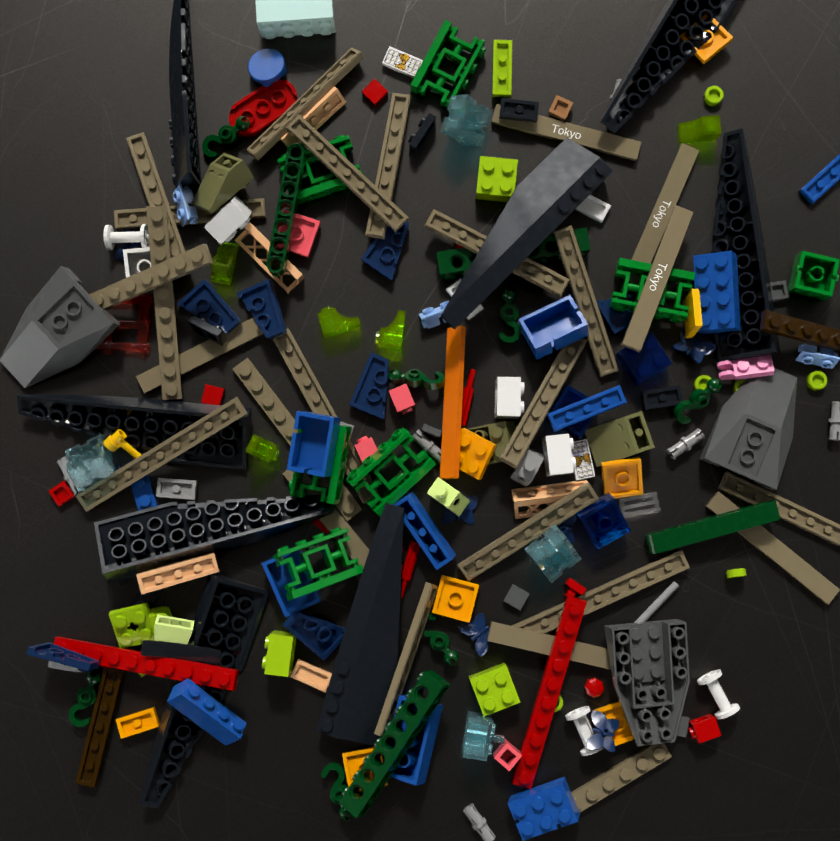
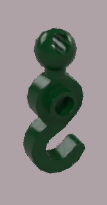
M240 116L236 119L233 127L224 125L219 129L218 136H207L202 143L204 154L213 159L218 158L219 154L210 150L211 144L213 142L223 145L235 144L238 140V132L249 129V119L246 116Z
M506 287L502 291L505 305L500 309V318L506 325L513 328L515 332L512 337H507L502 332L499 333V339L507 344L516 342L521 333L520 326L515 322L518 318L519 310L513 304L517 293L512 287Z
M394 369L388 374V380L392 384H399L401 381H405V384L411 388L423 385L427 389L437 390L442 388L445 383L444 374L439 371L435 372V380L428 379L418 369H411L405 374Z
M716 378L708 380L704 390L696 389L690 395L689 400L678 403L674 409L675 419L682 424L690 423L691 419L687 415H683V412L686 409L695 410L706 407L710 401V394L720 391L722 387L720 380Z
M429 614L427 620H436L437 616ZM424 628L422 635L431 637V647L436 651L443 652V660L447 665H455L459 660V656L455 651L449 649V636L441 631H427ZM452 659H455V664H452Z
M96 669L87 673L86 679L88 684L78 691L77 700L79 703L71 707L69 711V721L76 727L86 726L91 721L90 717L80 720L77 717V711L94 704L98 691L95 685L100 683L102 677L101 672Z
M328 763L323 768L321 776L325 778L330 770L338 772L339 777L331 788L330 798L335 804L340 805L339 816L341 819L350 820L353 818V815L339 803L342 799V792L348 787L342 783L345 778V770L339 763Z

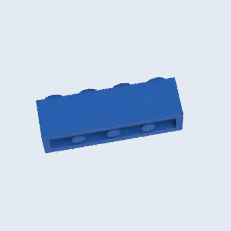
M413 491L394 504L405 508L404 523L436 570L456 556Z
M186 679L173 687L167 703L225 746L241 739L246 722L190 679Z

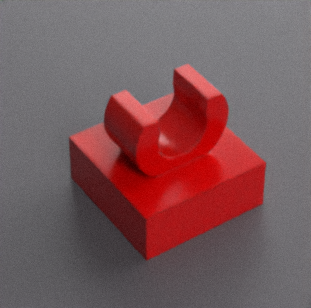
M570 577L564 582V584L569 586L564 593L565 596L574 597L576 592L583 595L586 591V588Z

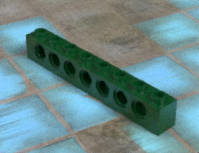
M587 227L573 229L582 258L591 250ZM553 233L535 249L536 255L528 256V258L539 264H546L549 260L553 259L562 261ZM552 245L555 251L548 252L545 246ZM466 248L436 252L439 277L444 278V280L454 279L456 275L462 274L464 277L471 265V258L476 257L477 254ZM454 260L461 261L462 266L460 268L453 267L452 262Z
M433 670L423 671L418 676L417 684L406 695V701L397 708L395 718L386 725L385 733L374 743V750L363 760V767L352 777L353 782L342 792V799L339 803L355 818L366 815L450 687V684ZM425 688L428 690L427 698H425L423 695V690ZM413 705L417 707L416 715L412 711ZM403 721L406 723L405 731L402 729ZM392 738H394L396 742L395 747L391 745ZM381 754L385 758L384 764L380 760ZM370 771L374 774L373 780L370 778ZM360 787L363 790V796H361L359 793Z

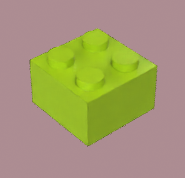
M480 156L475 199L508 202L515 190L518 160Z
M274 630L266 637L264 648L268 650L262 661V668L265 669L264 674L289 677L292 673L297 637L291 632Z
M505 662L469 676L484 717L521 703Z

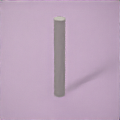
M673 581L634 623L646 622L676 591L679 585Z

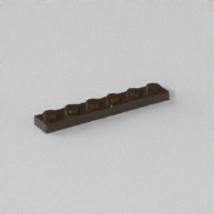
M769 310L761 312V331L840 352V330Z
M105 666L103 668L77 773L76 784L93 788L97 785L125 670Z

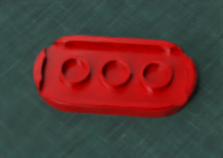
M279 79L268 87L261 86L231 107L229 114L230 126L233 127L238 117L246 116L250 121V127L246 131H239L238 135L254 137L269 128L298 100L295 87L289 81Z

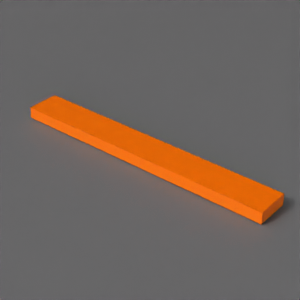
M462 325L458 326L455 330L452 327L447 328L440 479L459 478L466 327Z

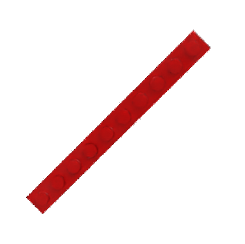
M566 596L521 747L522 757L516 764L511 781L514 785L532 788L587 604L586 600Z
M60 636L55 637L54 640L56 645L99 660L100 666L178 681L190 679L199 685L231 691L236 690L239 671L237 669L176 658L142 656L140 651Z

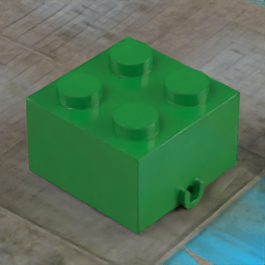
M801 251L795 255L788 292L820 300L832 297L835 283L839 279L837 271L840 259Z

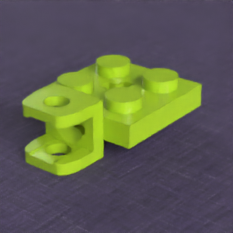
M147 602L110 611L109 617L119 647L127 648L140 645L143 640L154 641L157 615L172 617L170 608L161 606L152 608L150 611ZM131 622H134L139 627L136 629L130 628Z

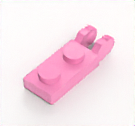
M771 355L732 361L725 360L717 363L719 370H727L719 373L721 380H741L770 376L775 372Z

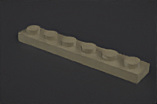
M665 744L648 745L572 791L571 793L579 812H582L671 758L672 756Z

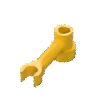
M118 429L113 435H109L103 442L105 447L112 452L122 447L134 459L141 456L136 449L124 440L127 435L121 429Z

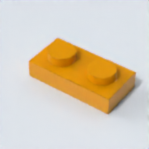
M155 707L116 719L121 739L159 727L160 725Z

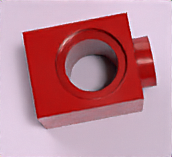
M711 714L689 721L690 727L688 732L690 737L699 744L722 736L717 721Z

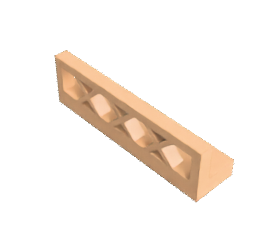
M333 87L303 118L317 130L346 103V100L339 90ZM289 131L280 139L287 148L294 143L301 145Z
M249 222L244 227L245 231L235 241L289 294L304 279L303 274L288 260L287 272L283 275H291L295 281L287 287L283 283V275L280 276V279L273 276L263 263L267 262V259H259L256 256V249H265L268 258L270 241ZM250 234L254 238V246H245L241 241Z
M579 480L511 489L515 519L533 517L544 510L538 508L540 504L546 503L547 507H549L588 481ZM591 505L587 506L583 510L591 509ZM527 506L529 509L519 512L518 507Z
M211 552L136 574L141 594H146L217 573L219 569L215 554Z

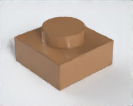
M556 95L548 114L565 122L573 102Z

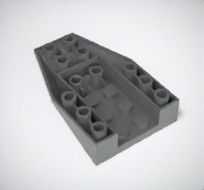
M60 266L27 306L0 358V362L24 388H28L81 363L120 325L108 310H103L80 285V279L67 267Z
M774 368L775 372L773 375L746 379L739 389L726 401L720 409L700 457V460L733 471L753 480L752 483L768 490H777L792 443L797 377Z
M679 619L604 625L614 689L636 746L675 742L690 683L686 622Z

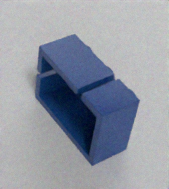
M571 295L518 319L521 333L537 360L553 353V348L557 351L589 335L588 323L582 313L578 311V307Z
M296 411L294 429H303V433L295 432L292 435L287 470L321 477L331 476L341 418L306 411Z
M302 551L293 552L283 556V558L292 557L295 566L302 564L299 556ZM273 558L261 563L285 617L292 615L296 610L301 611L323 600L320 591L316 590L288 601L286 596L288 592L284 585L293 581L287 565L283 564L277 567L276 559ZM305 571L299 573L301 584L295 585L294 588L296 590L312 584L311 582L314 579L308 581Z
M565 776L511 795L507 803L514 820L518 819L516 826L523 841L558 829L559 824L561 827L576 823L580 816Z

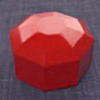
M595 677L587 679L584 685L586 694L593 698L601 696L604 691L602 681Z

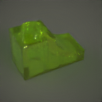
M720 115L701 116L696 120L678 123L679 144L716 141L721 135Z
M230 242L219 243L212 260L213 263L211 264V282L231 284L235 274L239 244Z
M331 306L322 308L321 312L317 313L325 338L361 327L359 317L350 318L342 316L337 312L336 308Z
M398 310L395 320L385 328L380 327V332H376L375 343L378 344L379 349L402 350L406 311Z
M253 434L245 452L272 463L273 460H277L280 450H278V445Z

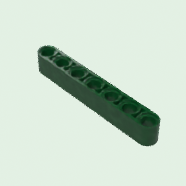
M298 143L291 144L287 149L267 258V268L276 277L283 275L286 271L306 162L304 148ZM296 151L301 152V156L298 158L292 157V154ZM291 170L298 171L296 176L288 175ZM293 188L295 191L292 195H286V190ZM284 207H291V211L288 214L282 213ZM282 225L288 226L287 231L284 233L278 231ZM284 244L285 247L282 251H276V245ZM275 262L281 263V267L278 270H272V265Z
M769 500L646 534L645 538L650 554H657L774 522L781 518L776 500Z

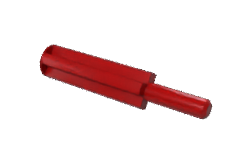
M475 369L470 370L467 386L463 387L461 427H466L474 393L472 386L476 373Z
M410 540L401 574V599L404 596L407 582L411 580L420 548L418 542Z

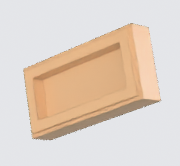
M298 658L290 677L326 693L332 673Z

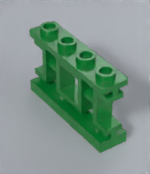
M445 20L410 84V91L424 96L427 89H430L442 95L440 105L446 106L448 110H451L453 106H457L461 97L459 94L461 90L466 89L469 83L468 77L470 74H474L478 65L476 62L478 58L483 57L486 48L484 47L485 40L481 39L480 41L476 36L471 44L457 38L458 27H453L451 22ZM448 36L449 42L456 45L453 52L445 47L441 51ZM477 47L467 67H465L467 59L460 56V53L463 49L472 53L474 48ZM445 57L460 64L454 77L439 70ZM431 68L432 74L439 77L436 84L428 80L425 81ZM460 79L450 99H448L450 91L442 88L444 83L448 82L455 86L457 80Z
M339 135L334 140L329 141L336 149L339 148L340 153L346 159L345 153L353 150L349 135ZM304 147L307 170H304L302 179L309 177L312 187L304 190L300 189L298 205L348 188L332 172L331 174L314 179L309 165L319 162V160ZM299 151L297 153L292 154V157L298 158L301 156V152ZM283 154L279 159H277L282 174L284 170L286 154ZM359 164L354 165L362 173ZM291 170L293 176L298 174L295 170ZM293 188L288 189L289 195L294 193L295 190Z
M619 258L616 263L614 277L624 278L621 293L613 291L609 306L614 307L613 309L616 311L629 310L634 313L652 264ZM672 268L667 283L668 281L678 283L676 292L667 291L666 283L653 318L662 319L664 317L669 318L672 322L680 323L688 317L687 311L689 306L680 305L682 290L690 291L692 289L695 272ZM630 273L641 275L638 285L629 283ZM627 291L637 292L635 302L625 300ZM665 298L674 300L673 310L662 308Z
M339 426L329 488L319 486L321 476L313 475L312 484L302 483L303 473L292 471L293 478L289 483L290 496L303 498L306 497L307 489L322 492L320 500L329 504L340 503L352 426Z
M404 428L396 430L392 434V438L379 445L377 451L373 455L366 457L363 464L358 469L352 470L346 479L356 491L362 486L367 488L373 496L366 503L379 517L383 512L386 502L394 504L436 465L425 451L422 450L417 456L407 445L414 438ZM398 445H401L405 452L397 458L392 451ZM411 457L416 464L408 471L403 463ZM393 459L401 470L387 482L379 471ZM372 471L377 478L368 484L363 478ZM383 483L388 490L379 496L374 490Z
M341 527L332 529L327 536H324L323 533L313 536V541L307 542L306 539L296 542V547L291 549L288 546L277 549L278 553L273 555V559H276L277 567L283 564L287 565L293 581L284 585L288 592L286 593L288 601L363 572V566L358 564V558L349 561L343 546V542L351 540L347 534L349 532L348 528L343 530ZM337 536L341 538L334 542L337 551L330 553L327 544L323 546L318 544ZM304 548L306 549V552L299 554L302 564L295 566L292 557L283 558L285 555ZM322 551L328 569L314 574L308 555ZM340 558L343 567L348 565L352 567L349 570L330 576V572L337 570L334 564L336 559ZM304 571L308 581L314 578L317 579V582L296 590L294 588L295 585L301 584L298 574Z

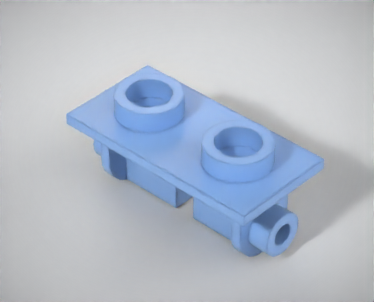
M179 184L173 192V200L178 209L177 218L180 220L182 227L187 222L196 224L198 220L196 206L188 205L192 204L194 199L192 189L189 186L182 187V184Z
M449 301L441 303L440 307L434 309L429 307L422 310L423 313H420L419 316L421 320L425 319L421 321L424 328L429 329L440 325L439 317H441Z
M805 343L799 345L798 352L800 353L795 361L803 362L804 364L831 369L840 360L838 352H835V350L820 347L818 353L817 346Z

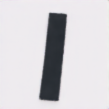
M143 640L141 655L184 659L219 665L221 650L181 643Z

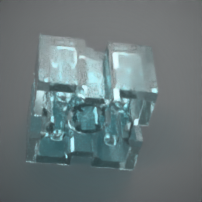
M467 94L451 96L447 108L450 114L449 117L444 118L441 132L450 138H457L456 142L464 147H482L486 133L483 131V128L488 126L492 111L484 105H476L477 101Z
M101 434L87 440V443L82 446L78 444L65 450L66 460L68 461L66 463L67 473L78 489L91 485L95 478L100 481L114 473V465L111 461L113 459L112 451L105 447L103 443L104 438Z
M553 525L543 533L544 538L542 536L538 537L525 548V551L550 583H553L563 575L562 570L566 567L570 569L581 560V557L573 548L568 538L556 525Z
M467 711L461 749L464 758L487 761V756L492 754L493 744L491 742L504 744L505 736L495 734L496 724H494L491 714L484 717L482 713Z

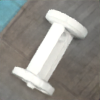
M142 224L140 231L114 232L112 225L104 227L103 237L107 250H113L115 243L141 242L142 248L150 247L148 224Z
M719 669L706 673L697 680L699 685L707 684L720 709L715 713V717L718 720L727 718L740 709L737 703H729L717 679L722 675V672Z
M589 706L577 708L565 715L568 721H574L584 745V748L580 750L582 756L592 755L604 749L603 746L597 750L586 748L587 739L594 734L586 715L591 711Z

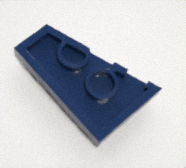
M406 222L396 233L387 225L385 239L375 238L361 258V261L392 281L409 223Z
M206 279L201 281L177 304L194 315L204 318L211 325H218L227 334L242 322Z
M267 279L236 293L268 339L271 340L287 333L272 280Z
M371 352L349 406L385 420L389 359Z
M298 610L283 624L288 631L322 660H325L341 643L345 628Z
M51 642L29 646L26 653L30 656L75 667L79 671L86 673L98 669L100 664L99 660Z

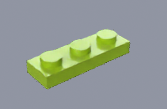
M493 40L492 97H511L512 40Z

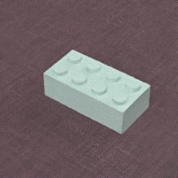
M255 0L257 25L262 38L274 39L280 36L292 38L294 35L309 37L313 34L330 35L331 33H336L332 0Z

